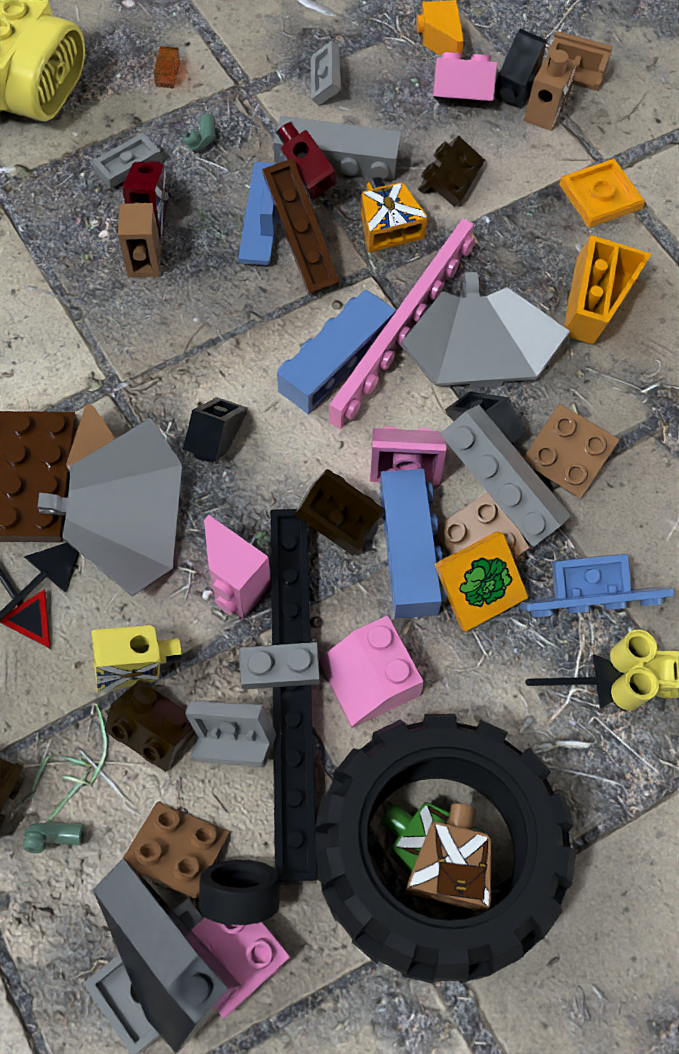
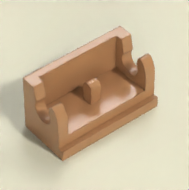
M556 31L548 54L556 49L566 51L569 56L568 58L577 63L573 84L598 91L606 73L613 46Z

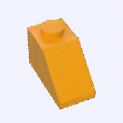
M457 0L422 2V12L416 16V31L422 34L423 46L441 57L443 52L461 53L462 57L463 35Z

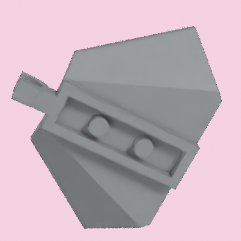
M464 272L465 282L462 284L464 298L442 291L401 342V347L435 386L468 384L469 388L502 386L504 381L537 379L565 341L570 330L508 287L488 296H480L478 272Z
M150 417L71 465L68 498L55 494L39 493V514L66 516L62 538L133 597L173 569L182 463Z

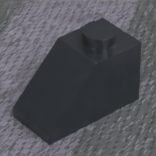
M521 28L519 29L499 73L495 98L517 108H522L530 97L534 79L542 66L546 39Z
M470 391L445 409L447 415L455 421L465 411L480 405L512 445H514L516 439L525 433L509 397Z
M216 397L193 409L183 450L194 453L193 456L199 460L206 462L216 461L228 452L247 414L248 407Z

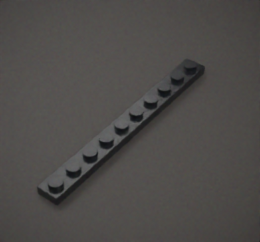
M297 509L270 510L272 645L310 643L307 523L294 515ZM311 685L273 687V728L277 734L273 743L275 869L280 874V885L317 883Z

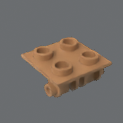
M559 403L523 458L533 470L581 499L620 439Z
M489 493L484 494L438 525L437 535L449 556L496 531L504 534L516 565L525 559L523 553L531 549L521 532Z
M156 802L123 858H126L141 876L152 880V884L157 886L161 883L166 890L172 888L186 894L187 899L191 900L192 897L199 899L201 872L215 863L230 831Z

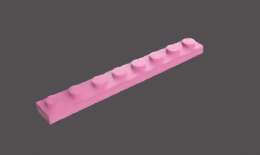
M462 218L329 404L330 424L341 429L347 419L352 420L356 416L361 406V399L365 394L370 395L378 382V375L382 369L385 371L389 369L394 360L395 351L399 345L401 346L402 340L411 331L415 322H418L427 311L430 301H435L440 295L446 278L454 276L458 269L460 258L463 255L468 256L475 242V239L472 238L474 223Z

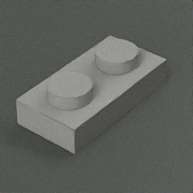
M332 40L311 56V100L319 106L329 98H333L341 90L340 47Z
M142 132L93 160L92 165L94 171L110 188H113L125 181L133 162H158L162 158L160 150Z
M317 642L239 648L242 690L320 684Z

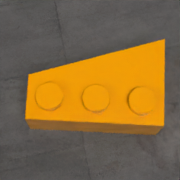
M590 234L576 258L564 327L570 330L567 337L594 344L652 254Z

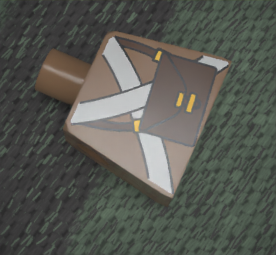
M556 49L546 57L534 79L524 122L552 131L572 93L577 68L576 61L569 59L566 51ZM547 91H550L552 94L550 102H545Z
M454 803L451 805L448 825L431 822L406 886L405 894L484 913L489 909L491 901V836L473 831L476 815L474 807Z

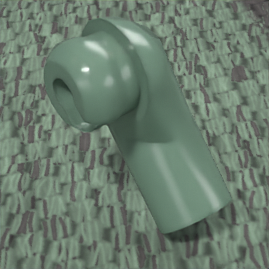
M211 114L202 115L200 117V131L191 130V135L188 132L185 133L184 143L187 144L189 150L200 151L215 140L214 116Z
M60 822L31 824L23 833L25 837L23 848L29 853L38 854L45 850L46 843L81 846L85 837L84 824Z

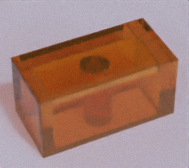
M160 46L153 72L156 87L174 88L180 65L177 47Z

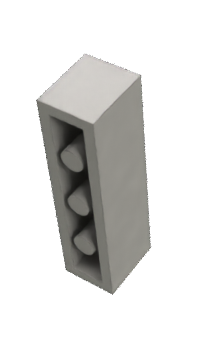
M280 116L277 130L288 122L293 123L299 134L307 130L335 170V173L367 178L381 177L383 180L395 181L400 154L401 131ZM277 134L274 139L275 163L285 161L280 150L284 144ZM307 153L299 154L298 158L305 157Z
M480 405L465 411L440 433L532 547L558 529L571 516Z

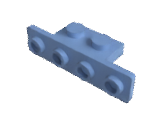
M255 162L253 165L238 255L240 263L269 265L271 262L276 223L281 222L263 177L262 169L277 163Z
M614 554L552 561L555 597L524 600L520 602V609L531 611V617H545L554 615L553 609L567 608L568 613H584L590 611V605L604 604V609L626 608V601L640 600V605L643 606L663 604L664 597H674L675 595L673 588L664 586L631 589L628 554Z

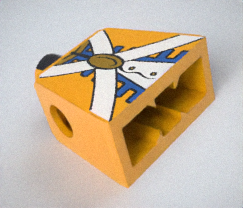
M381 177L371 179L367 183V191L361 194L360 215L368 253L425 239L427 216L405 184L396 183L386 186Z

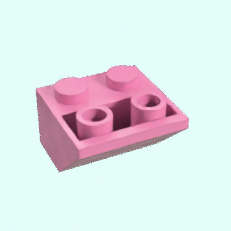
M443 52L442 58H436L433 97L493 101L497 62H490L491 56L474 54L471 56V60L460 59L461 53Z

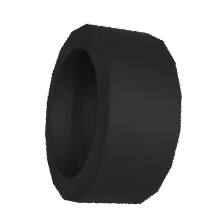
M230 860L213 864L201 872L199 880V909L204 917L226 925H250L270 919L279 911L280 874L274 867L253 860Z

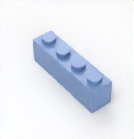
M366 289L356 298L352 297L338 316L330 318L317 336L313 339H308L302 345L300 352L296 356L282 363L277 372L278 392L309 415L357 367L396 310Z
M424 469L382 471L380 477L381 506L385 509L383 524L394 619L436 616L439 614L441 602L447 601V594L434 566L435 563L442 560L440 546H434L433 535L438 533L436 514H430L429 503H433L432 482L425 481Z

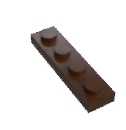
M292 158L263 168V177L308 295L337 285L339 283L338 276L294 159Z

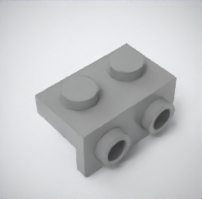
M214 700L208 702L190 701L185 714L198 736L191 754L195 762L264 767L266 765L277 734L263 705L253 703H221Z

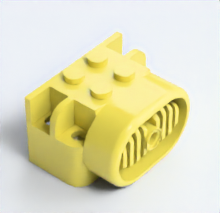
M0 0V112L3 110L39 121L51 120L60 111L80 78L85 57V43L82 31L75 22L53 16L49 0Z

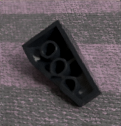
M123 858L93 889V892L147 1021L177 1054L239 988L240 984L129 861Z

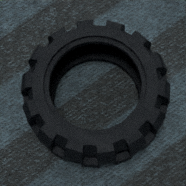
M424 714L422 722L406 725L402 720L391 723L373 732L372 740L361 749L353 748L334 771V779L327 794L322 796L315 826V857L322 887L321 892L334 920L339 921L352 938V944L376 964L381 962L401 972L402 977L432 984L435 981H459L460 984L491 976L506 966L515 963L524 957L540 940L546 937L562 913L561 904L565 893L573 884L576 852L570 847L569 831L574 827L565 796L560 793H554L546 779L551 771L530 748H527L522 753L505 740L508 734L507 731L481 719L477 727L458 723L456 714ZM446 779L475 789L495 806L508 827L514 851L512 878L506 894L498 905L487 912L471 918L440 920L414 912L397 901L388 892L373 868L367 846V829L379 806L398 789L420 780Z

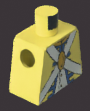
M155 626L91 630L98 693L133 686L138 680L144 683L156 681L160 675V664L182 661L179 638L157 641Z

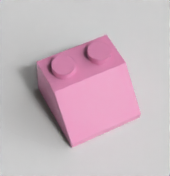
M391 426L373 428L370 482H380L382 471L424 469L425 481L432 482V485H440L446 455V441L440 435L443 431H433L428 428L403 430Z
M208 515L204 520L208 566L212 589L216 599L215 603L225 613L229 615L236 613L245 619L271 588L269 557Z
M388 615L354 630L319 659V664L351 728L407 703L421 694L423 680Z

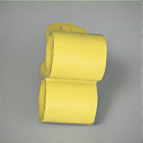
M640 629L629 632L614 645L610 653L611 662L618 671L625 673L612 685L611 694L616 705L629 711L639 708L655 695L662 698H679V651H658L653 636L647 631ZM629 647L633 648L636 651L638 657L634 656L630 652ZM630 683H633L635 686H637L640 694H637L632 690V688L630 687Z

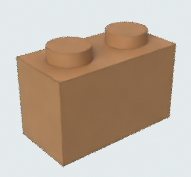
M153 203L119 204L118 238L128 278L160 277L161 243Z

